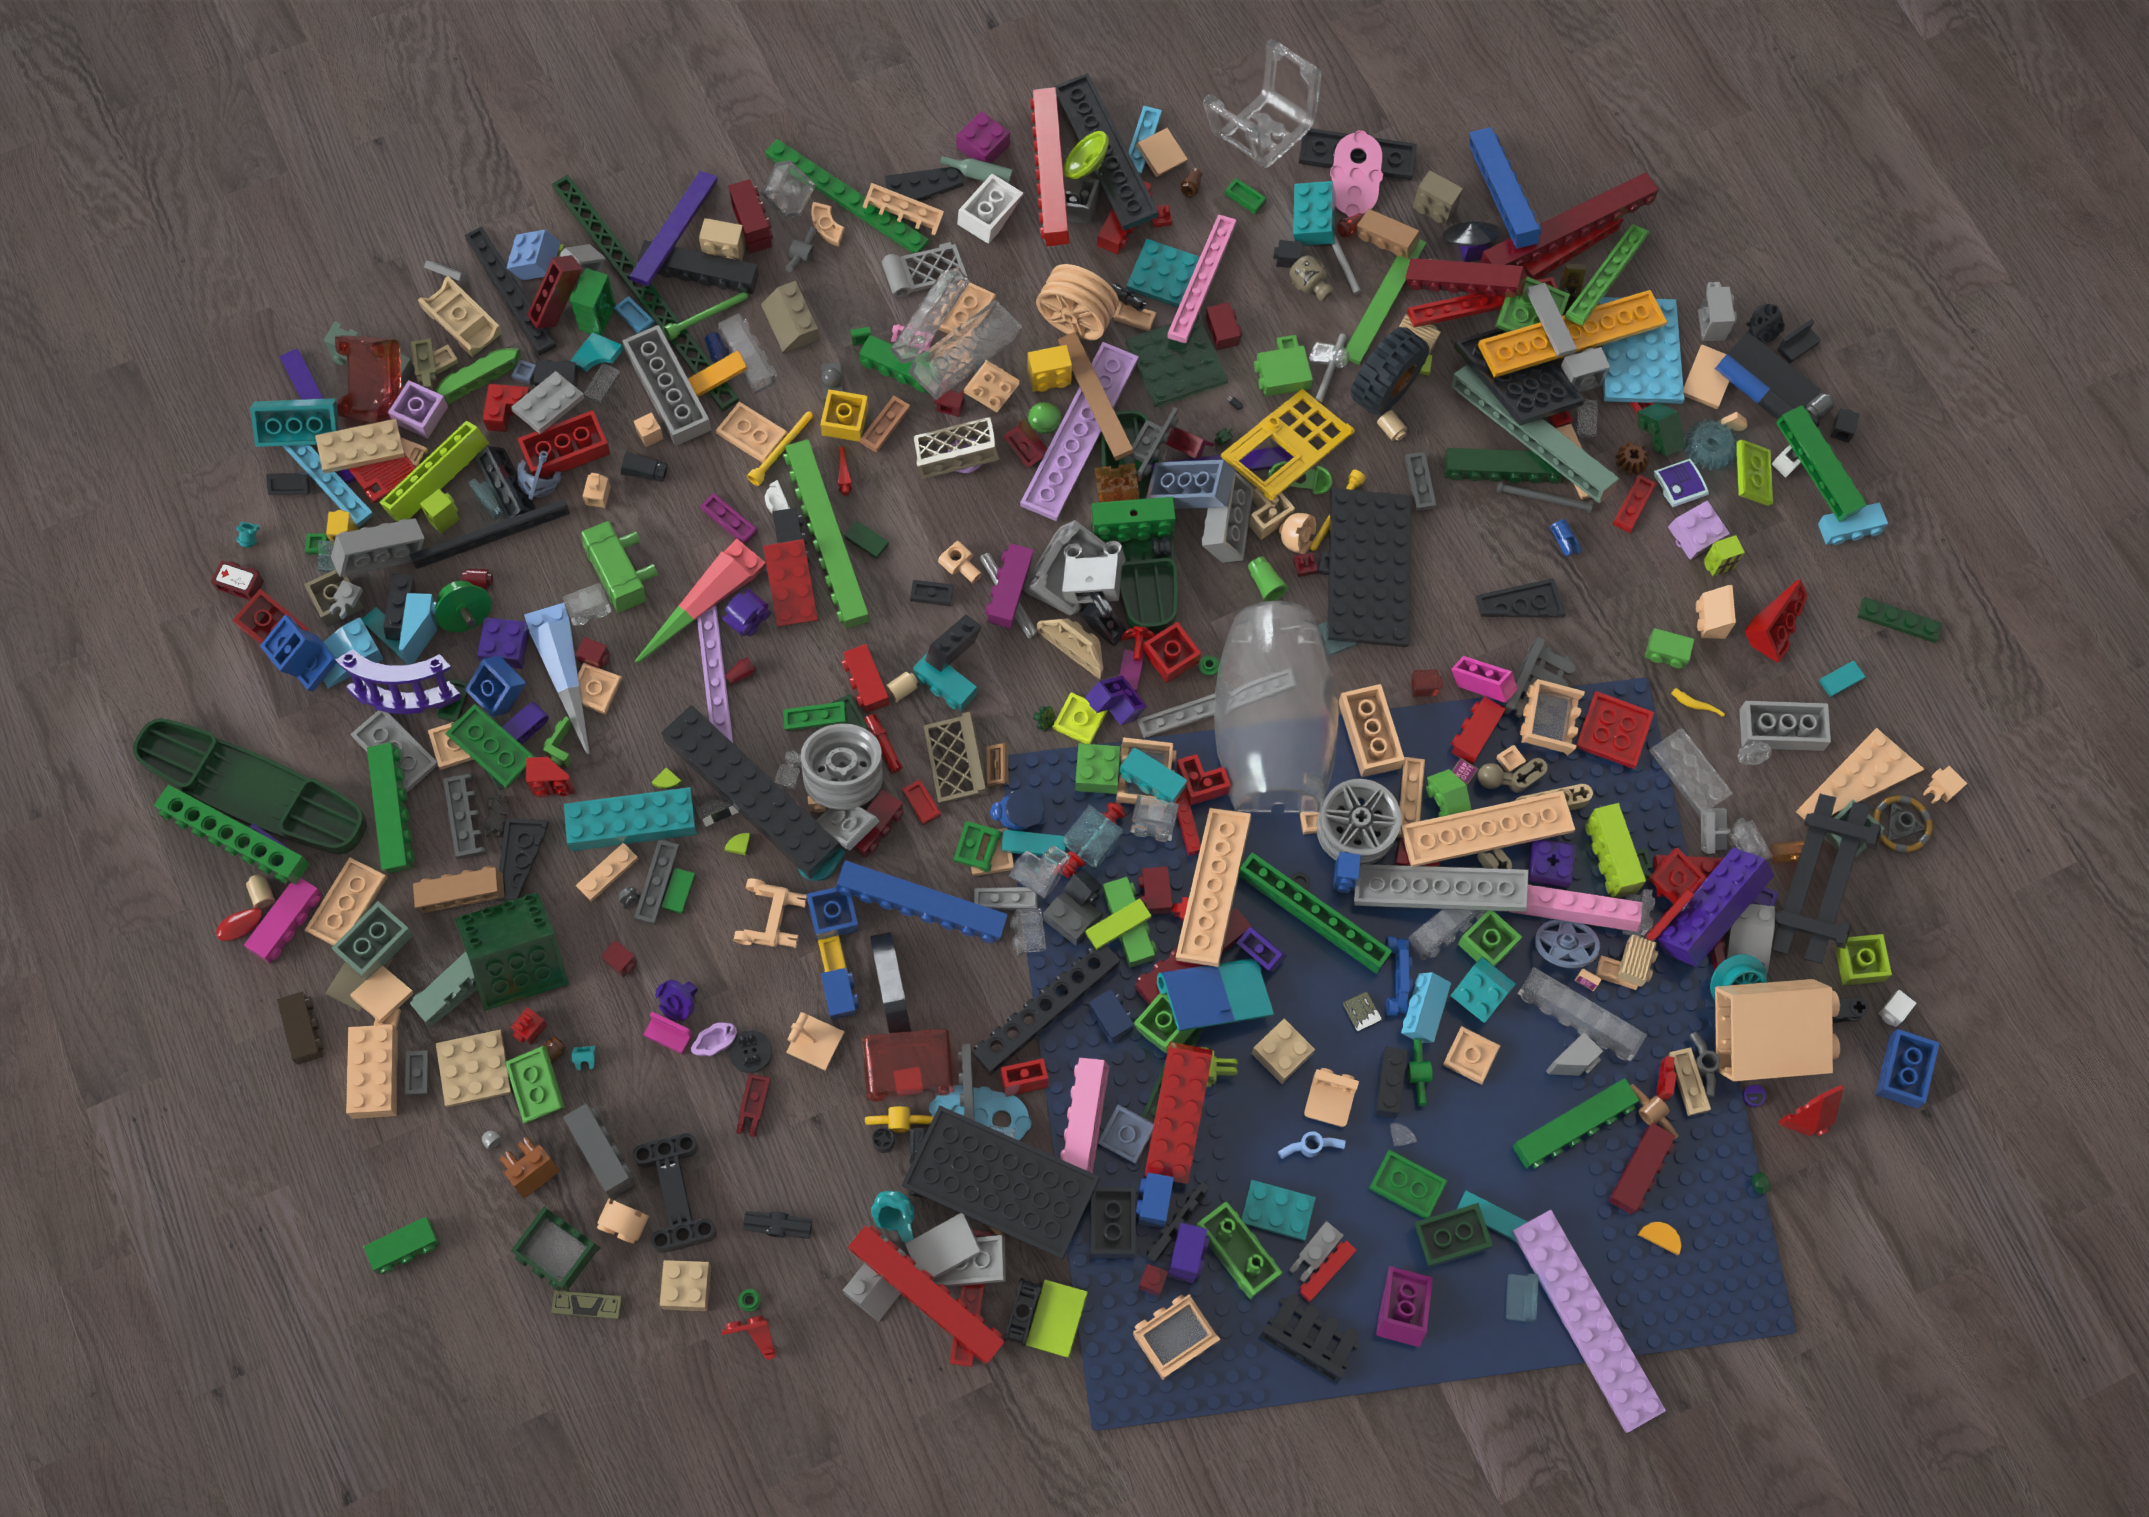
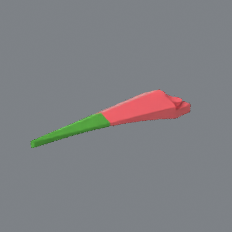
M736 539L724 552L719 554L637 657L635 663L639 664L699 616L754 580L767 566L766 562Z

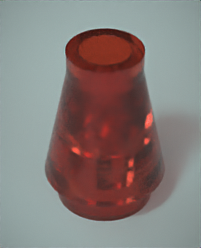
M1358 213L1341 219L1336 226L1338 233L1342 237H1350L1357 230V225L1363 215Z

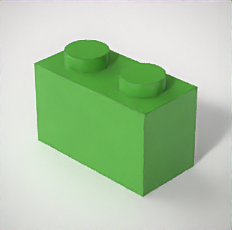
M1654 628L1649 637L1645 658L1655 663L1663 662L1670 664L1674 668H1685L1690 660L1694 639Z

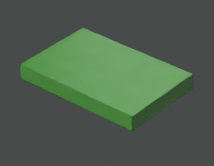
M541 1046L505 1062L524 1124L565 1108L546 1046Z

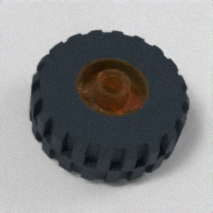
M1406 327L1394 329L1378 344L1357 374L1350 392L1353 401L1372 415L1380 416L1390 410L1405 394L1410 385H1412L1425 364L1430 350L1427 342Z

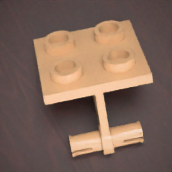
M801 1012L796 1023H793L791 1026L792 1031L787 1038L791 1044L786 1053L826 1071L845 1032Z

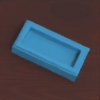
M629 296L614 307V311L637 333H641L655 325V321Z

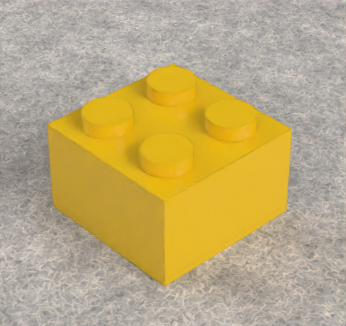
M1067 345L1028 352V375L1033 392H1044L1055 387L1064 388L1071 384L1072 363Z
M828 389L820 424L822 436L860 442L869 409L868 396Z

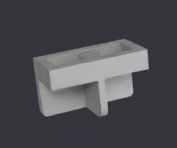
M1701 809V850L1707 854L1715 853V850H1726L1727 834L1731 833V829L1727 828V809Z

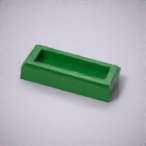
M1237 178L1224 191L1226 196L1253 214L1258 212L1267 199Z
M674 868L662 909L683 914L696 876L695 873Z

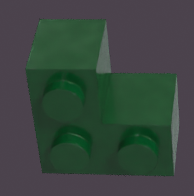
M1657 402L1637 412L1639 418L1638 425L1642 430L1652 434V446L1657 453L1667 457L1686 448L1678 411Z

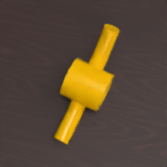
M897 1106L889 1108L888 1115L865 1117V1124H888V1129L892 1132L903 1133L910 1131V1124L930 1125L933 1116L910 1115V1108Z

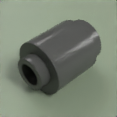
M1820 393L1806 405L1805 410L1820 420L1834 408V400L1829 394Z

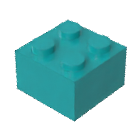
M1481 957L1454 990L1451 997L1485 1023L1516 984Z

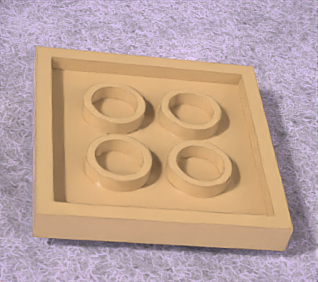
M501 1029L436 1043L444 1102L447 1108L512 1094L510 1078L505 1064L507 1059Z

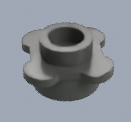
M627 887L619 893L618 901L623 904L622 907L624 909L635 905L641 896L639 893H636V888Z

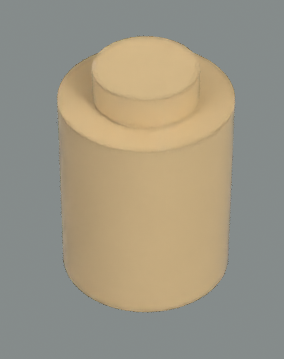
M1393 410L1383 414L1377 421V424L1392 441H1400L1407 435V427Z
M904 672L885 685L893 700L899 702L918 688L916 685L918 680L913 673Z
M258 874L249 878L246 887L254 908L262 909L272 905L275 902V898L267 877Z

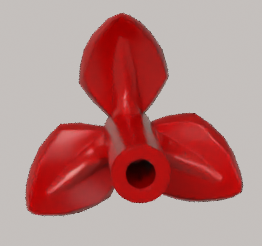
M1135 626L1133 629H1128L1123 633L1122 641L1135 637L1133 660L1141 661L1144 638L1149 640L1156 635L1146 627Z

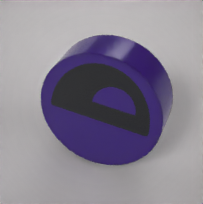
M1759 1085L1748 1086L1743 1091L1744 1102L1750 1107H1759L1766 1099L1764 1089Z

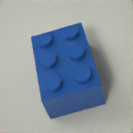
M1899 1029L1889 1035L1875 1095L1917 1109L1925 1104L1940 1043Z

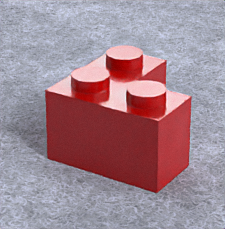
M489 384L483 415V422L487 431L507 432L510 415H516L512 412V406L530 392L529 387Z
M1198 754L1177 760V773L1187 780L1185 790L1190 806L1229 794L1231 784L1224 767L1204 773Z

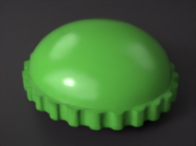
M1039 402L1032 406L1028 413V422L1037 433L1050 434L1057 430L1061 424V412L1052 403Z

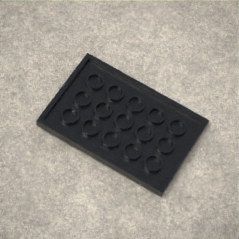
M1497 328L1455 341L1454 348L1519 426L1582 406L1585 402V398L1552 360L1494 378L1478 343L1480 340L1507 333V331Z

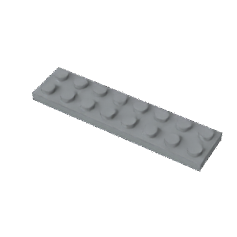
M1360 864L1359 879L1355 886L1354 904L1355 906L1527 912L1528 870Z

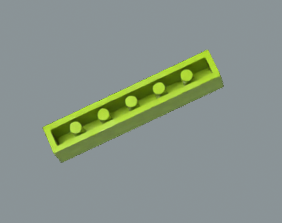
M468 421L464 422L379 503L395 521L411 519L422 508L421 502L438 489L441 490L489 442L477 426Z

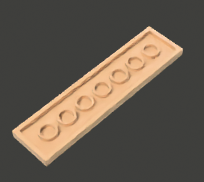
M1559 791L1401 825L1400 830L1410 865L1415 867L1573 833L1575 827L1564 792Z
M1209 809L1177 948L1176 961L1219 967L1239 877V869L1250 827V813Z

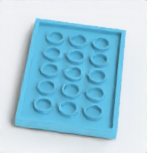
M1603 297L1598 305L1621 298ZM1656 299L1667 320V324L1664 327L1600 346L1610 366L1603 382L1604 401L1683 404L1684 389L1676 299Z

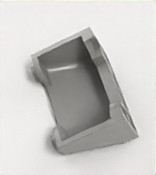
M1076 520L1061 526L1057 530L1023 588V591L1028 595L1067 615L1077 614L1082 604H1067L1062 593L1066 563L1064 549L1070 544H1078L1081 546L1085 558L1106 557L1104 553L1106 543Z

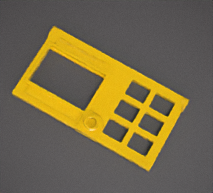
M1301 389L1225 450L1220 457L1261 490L1265 497L1273 501L1280 493L1355 433V430L1348 423L1345 424L1304 389ZM1301 401H1304L1311 407L1304 415L1294 408ZM1288 412L1298 419L1290 426L1280 420ZM1315 413L1326 419L1318 427L1309 420ZM1302 424L1312 431L1305 438H1302L1294 431ZM1331 424L1340 431L1334 438L1329 437L1323 432ZM1316 436L1327 443L1319 450L1309 443ZM1270 437L1294 458L1263 482L1239 461Z

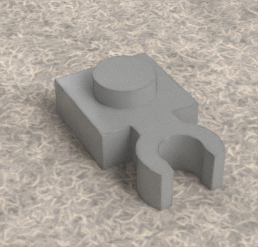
M343 580L333 597L337 603L331 605L330 613L334 615L337 610H341L339 616L341 619H344L347 616V607L354 608L363 592L362 588Z

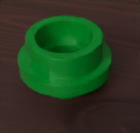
M1205 656L1199 662V669L1204 675L1212 676L1219 670V661L1213 656ZM1206 663H1212L1213 666L1207 667Z
M746 1289L739 1295L738 1303L742 1310L752 1312L760 1306L761 1297L756 1290ZM753 1297L754 1302L750 1305L746 1304V1299Z

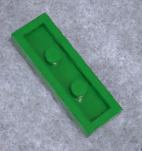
M844 701L783 709L784 729L786 731L847 724L846 704Z

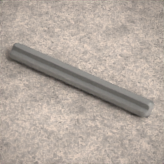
M985 553L980 556V561L994 584L997 585L999 580L996 579L998 566L990 553ZM1019 602L1015 618L1027 638L1030 639L1037 635V630Z

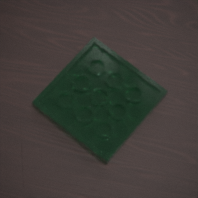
M1199 314L1187 343L1168 338L1171 324L1126 338V344L1130 353L1139 356L1136 366L1154 407L1228 383V378Z

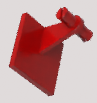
M763 1315L749 1318V1323L741 1324L740 1320L727 1323L726 1328L722 1330V1335L747 1330L765 1359L771 1360L776 1356V1349L773 1347L768 1325L769 1319H763Z

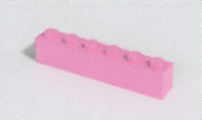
M1528 885L1527 912H1509L1637 932L1641 922L1643 902Z
M1079 1058V1063L1076 1064L1074 1070L1076 1077L1075 1086L1073 1085L1071 1089L1072 1106L1068 1108L1067 1113L1069 1125L1064 1131L1065 1149L1061 1151L1060 1159L1093 1173L1110 1066L1105 1060Z

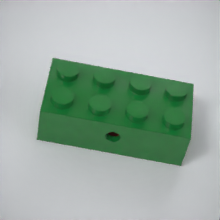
M1173 497L1092 503V533L1105 543L1117 540L1119 542H1126L1130 539L1148 540L1152 537L1163 538L1164 536H1173L1175 526Z

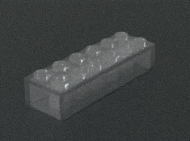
M995 299L914 359L909 374L937 400L976 371L981 363L986 360L989 361L1017 340L1023 326Z

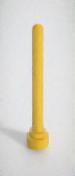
M806 412L762 465L749 472L747 478L751 483L760 486L764 481L765 472L786 449L785 446L789 445L812 419V412Z
M1352 470L1348 477L1349 484L1346 489L1355 490V488L1362 486L1366 476L1358 470ZM1330 514L1310 544L1309 548L1311 551L1317 550L1329 531Z

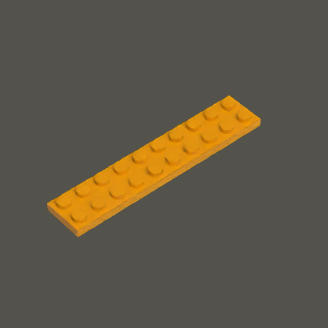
M1651 290L1598 305L1583 326L1566 319L1565 315L1562 316L1577 348L1574 353L1664 327L1667 324V320ZM1541 322L1486 338L1478 343L1494 378L1569 355L1557 357Z

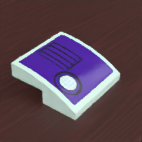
M1691 459L1654 471V477L1663 488V495L1672 507L1709 495L1707 486Z

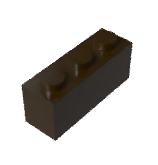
M302 991L277 999L292 1060L299 1065L323 1057L322 1049H324V1043L322 1038L317 1035L316 1030L319 1029L317 1018L312 1015L311 1010L314 1009V1004L311 997H307Z

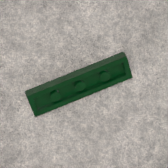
M1866 597L1862 599L1857 618L1933 643L1938 641L1942 622Z

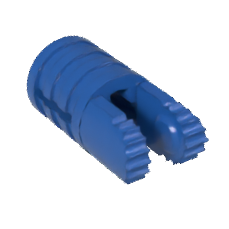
M1566 519L1559 520L1550 526L1565 556L1568 557L1573 553L1579 554L1582 552Z

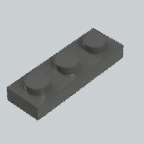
M1425 452L1405 454L1404 458L1415 510L1435 509L1437 505Z

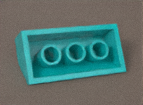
M336 398L254 401L250 407L255 447L316 445L315 435L338 431L339 417Z

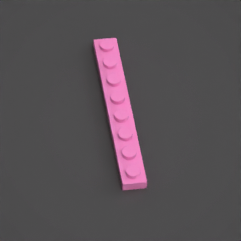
M1222 215L1217 216L1168 331L1169 339L1187 343L1235 229L1236 219Z

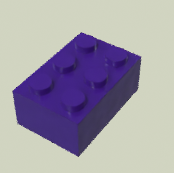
M1180 1223L1167 1278L1191 1284L1194 1283L1195 1278H1200L1205 1258L1201 1257H1204L1210 1236H1206L1207 1229Z

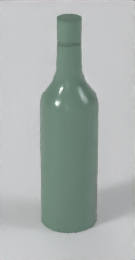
M942 156L940 164L957 168L964 176L985 182L991 174H994L1008 184L1011 182L1013 169L973 158L956 160Z

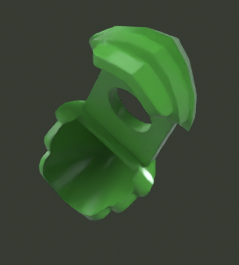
M1284 461L1275 464L1268 473L1269 477L1288 462ZM1317 466L1316 469H1309L1305 473L1306 480L1303 483L1295 481L1290 486L1313 489V494H1323L1329 490L1333 482L1330 472L1321 466Z

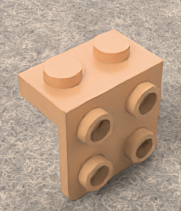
M1326 1068L1317 1069L1312 1080L1304 1115L1311 1119L1345 1127L1359 1081L1354 1080L1355 1078L1351 1075L1342 1074V1076H1339Z

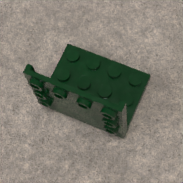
M538 892L455 918L470 961L484 1011L569 984L555 932Z

